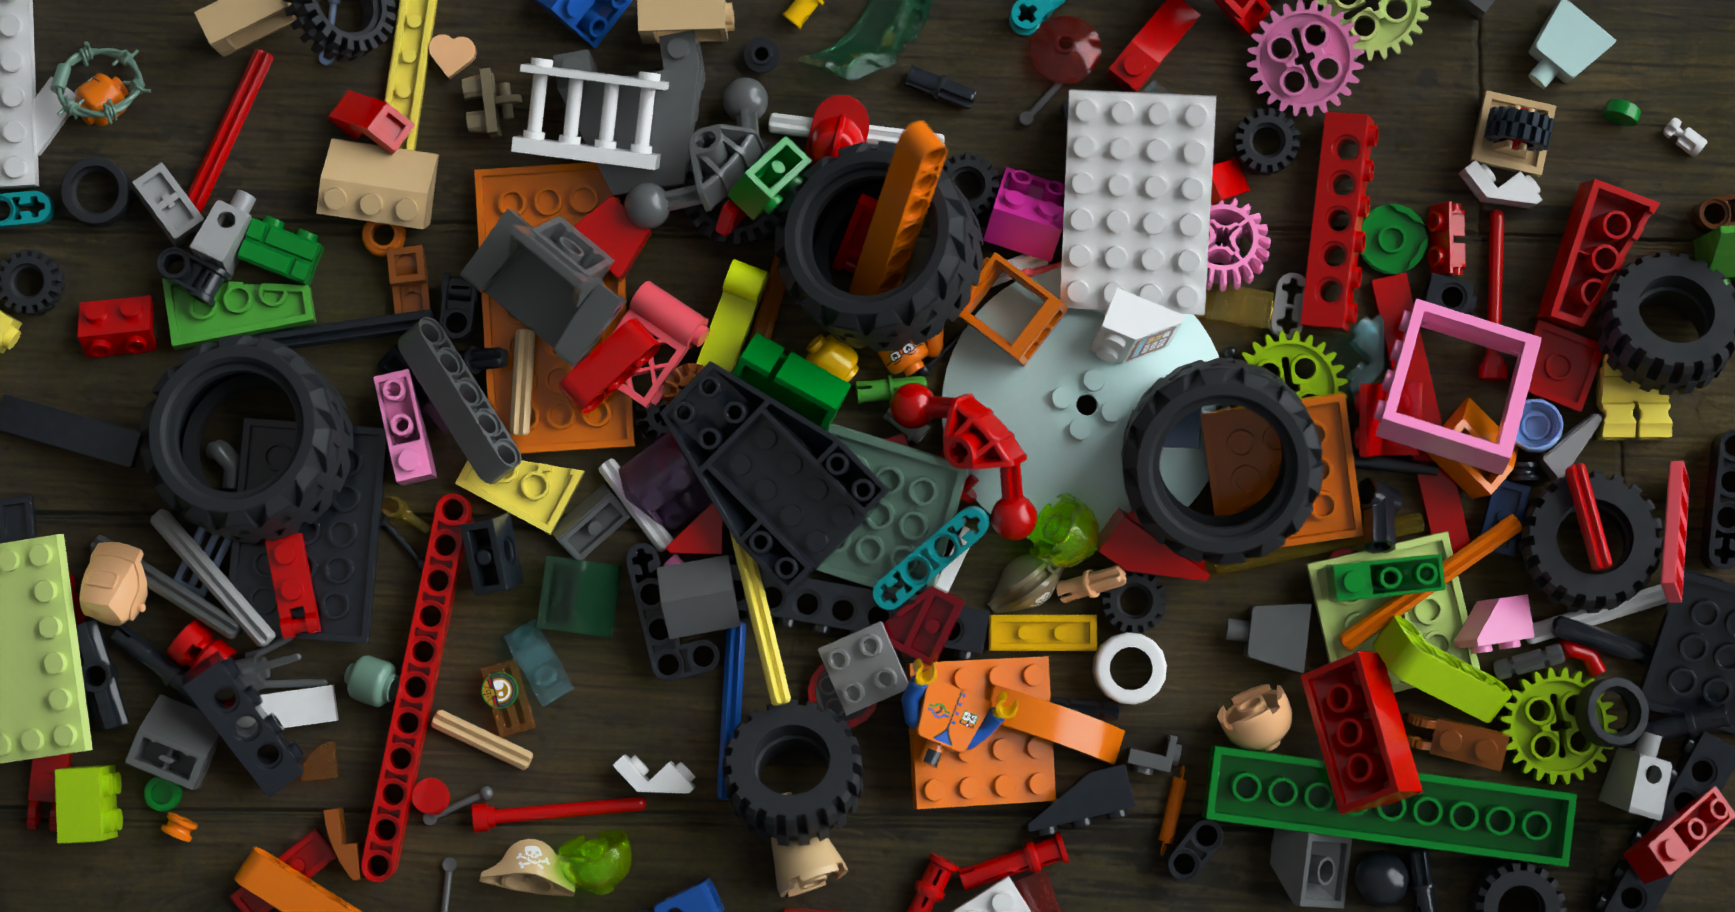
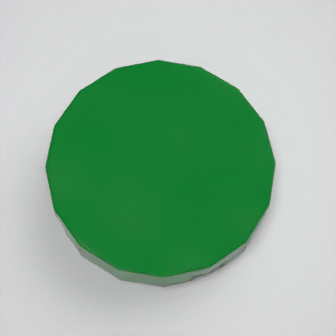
M1400 204L1382 205L1372 209L1368 217H1364L1361 231L1366 232L1364 253H1359L1362 262L1372 271L1383 275H1398L1414 268L1423 258L1428 245L1425 225L1421 217L1411 208Z

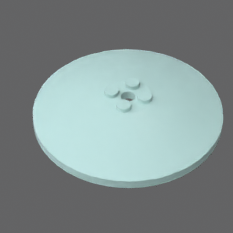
M1061 266L1031 277V279L1060 299ZM1014 282L990 299L976 313L975 317L1009 343L1013 344L1044 302L1020 284ZM1068 308L1069 310L1024 367L968 325L962 332L949 360L943 383L942 397H958L963 394H973L976 400L987 408L994 411L993 414L1009 431L1013 432L1019 446L1027 454V460L1021 463L1023 496L1033 503L1037 511V524L1033 532L1026 537L1027 539L1062 549L1097 550L1093 541L1118 507L1127 513L1132 509L1124 488L1121 457L1124 431L1132 410H1135L1142 395L1159 378H1165L1166 374L1168 375L1177 367L1197 360H1203L1204 362L1219 358L1211 338L1193 314H1182L1185 316L1183 323L1168 347L1124 364L1119 362L1110 363L1100 359L1095 352L1089 350L1105 310ZM1089 395L1095 399L1097 408L1093 414L1083 415L1077 410L1076 402L1080 396ZM1216 405L1203 407L1202 412L1215 411ZM942 418L943 431L947 418ZM1202 424L1200 449L1163 447L1160 456V474L1166 487L1178 501L1187 507L1195 500L1209 480ZM1000 468L970 469L967 477L970 474H974L979 479V482L972 488L977 495L976 501L991 515L993 506L1002 498Z

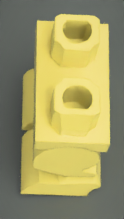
M1608 354L1603 355L1602 366L1596 372V405L1599 411L1604 414V419L1596 429L1595 441L1630 439L1666 440L1671 438L1672 419L1668 414V410L1671 408L1669 395H1660L1659 390L1651 389L1650 392L1639 389L1640 384L1631 381L1629 384L1621 378L1623 373L1619 369L1613 371L1607 364ZM1633 409L1639 413V420L1637 422L1633 417Z

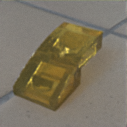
M1213 283V287L1210 290L1206 289L1205 315L1194 316L1197 319L1230 322L1235 325L1270 329L1275 293L1240 287L1236 290L1231 285H1227L1226 291L1222 293L1219 289V284Z

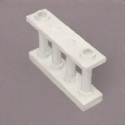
M531 58V64H521L520 72L533 73L528 127L527 130H523V136L513 137L512 152L651 170L659 169L661 154L652 153V146H649L655 89H669V82L660 81L661 74L639 71V77L635 78L553 67V60ZM548 75L569 78L563 135H559V141L545 139V132H542ZM584 80L605 82L599 139H595L594 145L581 144V137H578ZM620 84L641 87L635 144H631L630 150L616 148L617 142L613 141Z

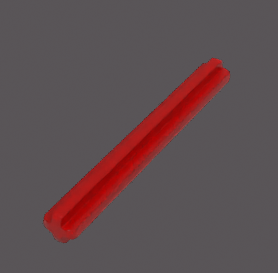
M262 49L254 50L187 193L188 198L200 214L207 203L272 64L273 56Z

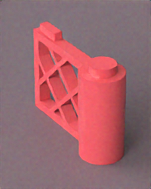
M646 281L636 291L630 302L629 310L614 332L625 322L637 318L649 333L658 338L657 342L660 345L667 344L676 350L668 363L655 365L654 357L649 360V367L640 368L626 381L627 386L622 384L618 388V390L649 409L651 404L658 407L663 400V387L666 378L677 368L689 349L695 345L699 347L704 343L710 329L707 327L708 319L651 281ZM661 370H662V372L660 373V375H659L658 378H657L656 371H661ZM651 373L653 385L645 397H642L634 391L632 377Z

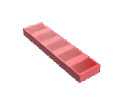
M1671 461L1668 473L1661 585L1666 600L1669 603L1682 602L1690 479L1684 461Z

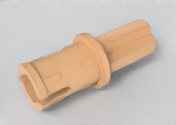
M1117 565L1095 572L1093 570H1086L1081 576L1059 581L1056 586L1057 594L1060 596L1067 593L1066 596L1060 598L1063 603H1069L1086 596L1096 598L1100 595V592L1125 585L1127 582L1126 572L1124 568H1120Z

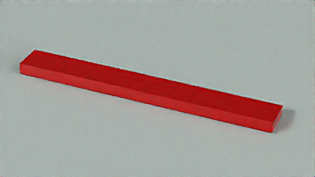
M1407 273L1370 281L1390 370H1394L1395 361L1390 360L1396 339L1402 341L1404 332L1398 330L1404 310L1411 312L1414 305ZM1419 328L1404 383H1423L1422 421L1442 427ZM1423 450L1422 455H1411L1412 460L1435 462ZM1439 466L1438 476L1415 474L1429 535L1448 531L1454 555L1468 545L1470 539L1457 484Z

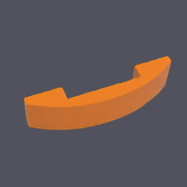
M993 685L989 701L993 702L991 707H996V697L1000 692L1007 693V698L1002 704L1003 706H1011L1015 700H1018L1016 715L1012 718L1004 719L1000 726L1033 735L1078 751L1085 756L1115 765L1125 730L1058 704L1002 686Z

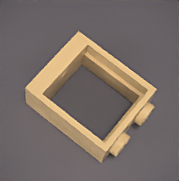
M218 0L194 12L209 44L223 57L290 25V23L297 19L296 15L286 16L285 8L292 3L284 2L283 0Z
M637 0L638 32L643 44L660 43L659 36L692 30L695 31L699 42L728 41V31H734L732 3H726V0Z

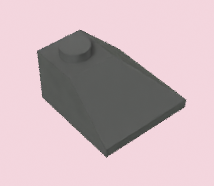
M1274 828L1270 865L1294 905L1344 909L1352 838Z

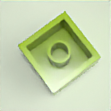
M115 765L55 769L57 843L95 842L118 837V830H122L123 815L122 810L117 809L116 794L121 793L122 782L120 773L115 770Z

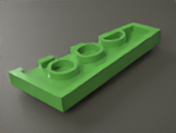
M162 278L171 343L175 350L198 346L205 342H219L218 339L220 337L235 335L251 336L316 323L312 292L308 285L273 283L255 285L228 281V283L222 284L215 296L216 304L214 307H210L192 298L186 292L170 285L165 278Z

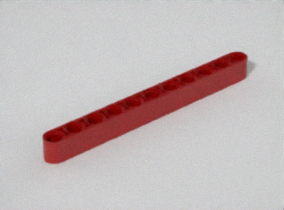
M458 494L443 496L437 503L361 862L363 875L372 882H382L391 878L398 869L412 804V792L418 776L465 552L460 525L470 521L472 518L471 503L467 498ZM458 500L463 506V514L457 520H450L446 515V507L451 501ZM450 535L456 542V548L452 554L444 556L438 549V543L442 537ZM437 571H444L448 576V585L442 591H436L431 585V577ZM430 606L437 607L441 613L440 622L433 627L427 625L423 619L425 610ZM423 641L429 642L433 647V656L427 662L421 661L416 655V648ZM414 677H420L425 681L426 691L421 697H415L409 691V683ZM407 712L415 714L419 721L417 729L412 733L405 731L401 725V719ZM398 748H404L410 752L411 762L406 768L398 767L395 764L394 754ZM392 783L398 784L404 792L403 799L398 804L390 802L386 795V790ZM383 819L391 820L396 826V833L392 839L384 838L379 832V825ZM375 855H381L387 859L389 868L385 874H378L372 869L371 861Z

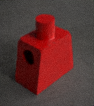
M613 196L609 197L574 226L615 260L608 271L621 282L628 274L652 234L651 229L639 228L632 224L626 216L624 206Z

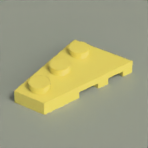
M467 460L455 484L537 528L552 534L585 471L521 460V463L496 484H489L480 479Z

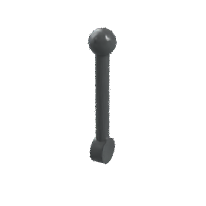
M1064 68L1061 71V77L1029 112L1021 113L1019 119L1023 126H1031L1036 113L1066 81H1071L1074 78L1075 73L1073 69Z
M483 786L479 793L448 806L438 815L428 816L424 814L423 821L427 825H434L440 817L478 800L491 799L493 790L489 786Z
M451 857L444 859L442 867L445 870L441 912H448L452 872L457 868V861Z

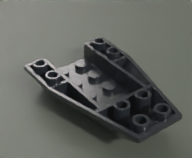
M712 361L660 412L735 541L787 594L818 569L873 513L890 491L880 478L840 438Z

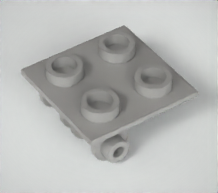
M882 621L818 649L846 716L905 691L909 683Z

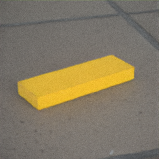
M989 615V651H1097V615Z

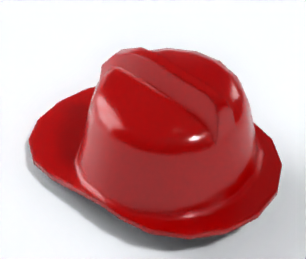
M835 95L827 98L818 106L813 116L806 144V156L812 160L810 163L811 167L823 157H840L837 151L840 148L866 142L870 119L866 108L859 100L849 95Z

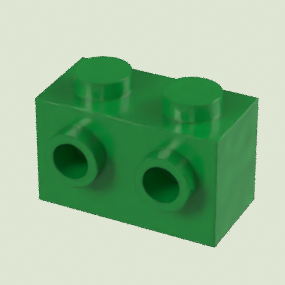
M785 136L742 175L727 196L752 220L757 218L763 211L769 215L784 200L781 197L784 192L788 195L793 186L803 183L804 180L800 175L812 160Z

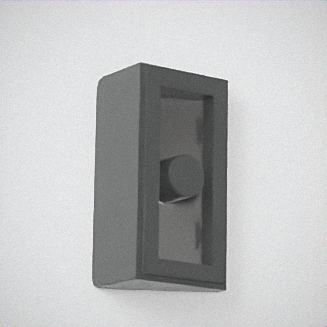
M602 484L556 525L552 534L569 554L580 563L632 515L609 488Z

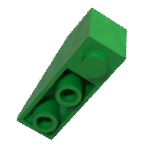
M1442 554L1326 565L1329 601L1339 602L1445 590Z

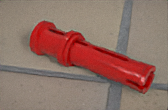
M1060 831L1056 832L1054 837L1034 844L1031 841L1025 842L1026 844L1023 845V849L958 869L965 892L978 886L1001 880L1008 875L1010 877L1031 870V873H1039L1042 867L1061 861L1064 864L1069 863V857Z
M931 852L928 857L930 863L921 880H916L914 884V889L917 892L907 912H931L936 901L940 902L941 899H944L946 894L943 891L952 873L957 872L959 866Z

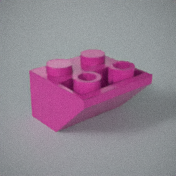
M1006 167L983 241L1051 262L1063 229L1065 185L1058 181H1050L1031 175L1023 170Z

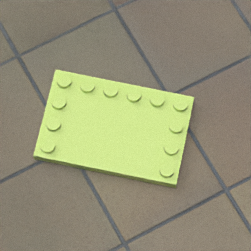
M64 534L1 543L0 764L93 750Z

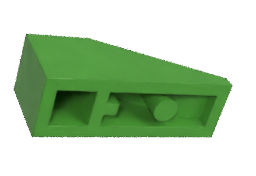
M1735 225L1720 226L1693 241L1695 261L1697 262L1698 259L1709 263L1707 265L1709 269L1713 272L1717 269L1725 276L1724 283L1726 285L1731 284V280H1735Z

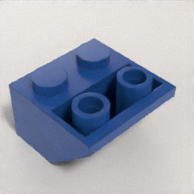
M633 0L534 1L593 48H596Z

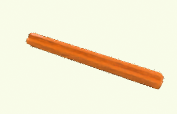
M1513 514L1509 515L1442 562L1445 584L1522 531L1523 526L1519 519ZM1435 591L1395 595L1341 633L1338 637L1341 644L1346 650H1353L1387 626L1395 615L1401 616Z

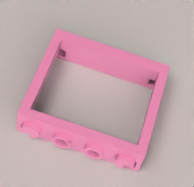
M1416 299L1411 312L1404 310L1398 330L1404 332L1402 341L1396 339L1390 355V360L1395 361L1394 370H1387L1381 390L1387 391L1385 401L1379 399L1374 412V419L1379 420L1375 436L1502 475L1512 456L1542 337ZM1420 327L1517 357L1495 443L1396 413Z

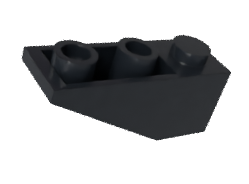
M1119 763L1087 771L1057 796L1054 801H1051L1026 822L1028 831H1036L1037 836H1044L1058 832L1057 825L1071 822L1072 828L1093 824L1092 817L1106 814L1109 820L1129 815L1127 809L1135 807L1126 765Z

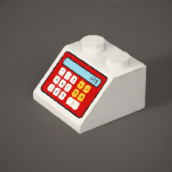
M1117 288L1104 312L1089 350L1095 352L1100 359L1106 362L1124 364L1168 347L1183 323L1185 316Z

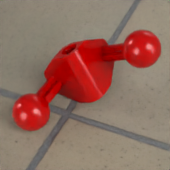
M908 383L899 387L893 394L890 403L891 413L895 421L905 428L918 429L926 426L933 418H947L943 433V444L946 460L951 466L958 469L972 470L1000 468L1002 498L995 503L991 511V523L995 532L1002 538L1011 541L1021 540L1029 536L1037 524V511L1033 503L1023 496L1021 463L1027 460V454L1019 446L1013 432L1009 431L993 414L994 411L987 408L976 400L973 394H963L958 397L934 396L922 384Z

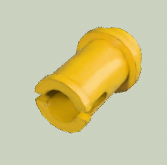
M795 0L782 15L797 28L801 29L803 23L819 4L823 6L824 1Z

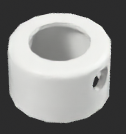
M1124 632L1111 636L1099 646L1093 657L1092 673L1096 686L1106 697L1118 703L1135 705L1148 701L1160 691L1166 679L1167 664L1163 651L1154 640L1143 634ZM1123 648H1139L1151 660L1153 666L1152 675L1148 683L1142 688L1136 690L1123 689L1111 677L1110 662L1113 656Z

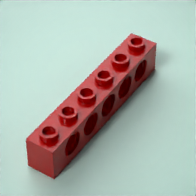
M1325 112L1300 324L1306 329L1350 333V324H1355L1357 320L1358 305L1353 302L1355 288H1360L1362 280V268L1357 267L1359 253H1364L1366 246V232L1361 230L1363 217L1367 218L1370 211V196H1366L1367 182H1372L1374 177V161L1370 160L1371 146H1377L1379 134L1378 125H1374V120L1368 114ZM1349 144H1356L1358 147L1357 154L1350 160H1343L1341 157L1343 148ZM1345 179L1353 180L1352 191L1347 195H1338L1337 187L1339 183ZM1342 214L1348 215V226L1344 230L1335 231L1333 228L1335 218ZM1335 250H1344L1345 259L1343 263L1335 267L1330 266L1329 257L1331 253ZM1332 285H1339L1341 288L1339 298L1334 302H1326V290Z

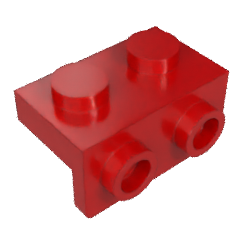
M151 295L80 302L78 339L85 356L88 358H104L111 355L141 354L143 352L156 351L157 341L153 334L154 302Z

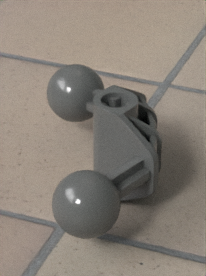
M743 77L732 81L726 87L723 93V107L727 115L737 122V126L717 124L701 128L691 136L689 141L690 157L696 185L665 191L657 184L641 183L634 186L628 192L624 202V209L627 218L632 224L643 229H653L665 222L670 211L703 204L705 211L708 212L712 211L714 206L728 197V193L742 175L764 154V145L759 136L758 119L763 116L767 109L768 95L760 82L752 78Z

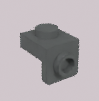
M1168 734L1163 755L1128 748L1125 762L1133 764L1132 771L1153 776L1154 769L1170 772L1172 765L1178 766L1182 745L1176 744L1177 736Z

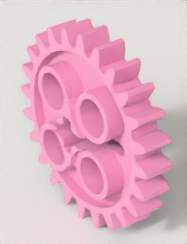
M1298 0L1296 11H1292L1287 3L1283 4L1284 15L1280 16L1272 10L1270 15L1273 23L1269 24L1268 22L1260 21L1259 24L1265 32L1263 35L1253 33L1251 36L1259 44L1258 47L1247 49L1248 52L1256 55V60L1247 63V66L1257 68L1258 73L1254 74L1250 80L1262 81L1263 85L1258 89V94L1266 91L1271 93L1267 104L1270 105L1277 99L1281 101L1279 111L1284 112L1289 105H1292L1294 116H1298L1301 108L1306 107L1307 114L1310 117L1313 116L1315 106L1318 105L1323 113L1328 112L1327 101L1330 100L1333 104L1339 106L1341 102L1337 94L1341 92L1344 95L1350 96L1352 93L1346 84L1348 82L1359 83L1360 81L1352 72L1353 70L1364 68V65L1355 62V57L1363 54L1364 50L1354 49L1353 46L1354 43L1361 39V36L1350 37L1348 32L1353 28L1354 23H1348L1343 26L1340 23L1344 16L1343 12L1338 13L1334 17L1330 16L1332 7L1330 4L1322 12L1318 11L1317 0L1312 1L1309 9H1305L1303 1ZM1314 24L1323 27L1326 33L1325 40L1320 45L1311 44L1306 36L1307 30ZM1294 28L1299 30L1305 51L1307 53L1313 52L1315 55V59L1310 61V65L1319 83V87L1316 89L1311 84L1306 65H1298L1296 58L1301 56V51L1292 33ZM1278 38H1286L1292 45L1291 54L1287 58H1279L1273 52V44ZM1326 58L1333 59L1338 64V73L1331 79L1323 77L1319 72V65ZM1292 71L1302 74L1305 81L1302 90L1297 92L1288 89L1285 82L1286 76Z

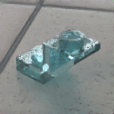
M1379 314L1372 320L1365 316L1351 330L1355 337L1348 343L1368 362L1365 365L1361 361L1346 376L1350 382L1344 389L1353 398H1355L1356 392L1360 391V384L1372 383L1384 371V318Z
M535 618L504 636L514 660L527 676L536 698L543 707L574 689L564 666Z

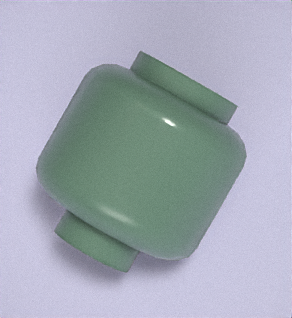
M366 655L360 657L355 664L351 663L348 666L344 682L347 684L348 694L351 698L374 707L384 706L387 702H392L396 698L400 676L395 665Z

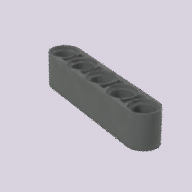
M430 317L420 319L399 337L398 348L476 474L484 482L496 484L521 463V453L442 326Z

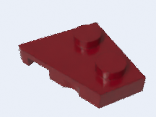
M935 585L930 586L916 599L883 623L892 646L915 659H921L923 663L931 666L932 662L936 665L966 600Z

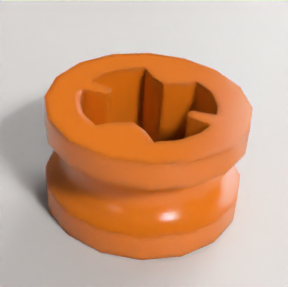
M168 812L166 816L168 823L162 824L160 829L177 839L191 842L192 836H190V832L193 829L196 830L198 824L179 814Z

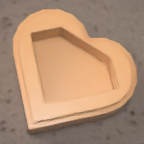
M442 34L435 36L429 44V52L432 58L449 79L470 65L477 55L474 43L466 37L452 39L450 36Z

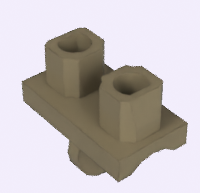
M491 68L479 69L480 75L462 79L464 99L483 98L484 110L466 112L468 131L470 133H488L491 138L502 137L498 108H502L503 119H513V106L523 103L522 95L511 94L510 83L505 82L499 84L501 96H497L494 73L491 72Z

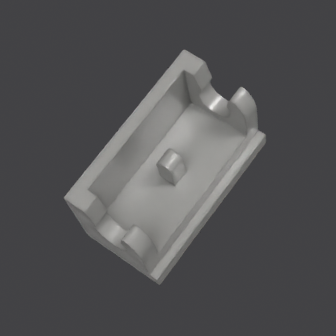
M162 162L132 182L134 193L175 247L178 248L184 244L185 238L190 233L195 232L197 234L205 219Z

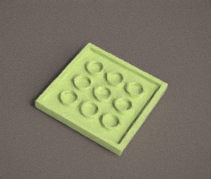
M1448 531L1397 542L1395 544L1396 549L1389 553L1373 554L1363 550L1306 564L1329 663L1357 651L1378 653L1373 646V642L1383 629L1351 651L1344 648L1338 637L1345 630L1394 596L1339 602L1329 601L1326 565L1442 554V562H1444L1453 555ZM1456 576L1445 584V590L1435 591L1402 614L1401 617L1412 623L1427 643L1480 669L1477 653L1471 654L1470 647L1455 649L1454 641L1468 618L1459 577ZM1387 667L1394 692L1415 688L1399 679Z

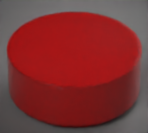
M426 778L418 782L414 787L412 801L421 813L435 816L442 813L448 807L450 792L447 786L440 780Z

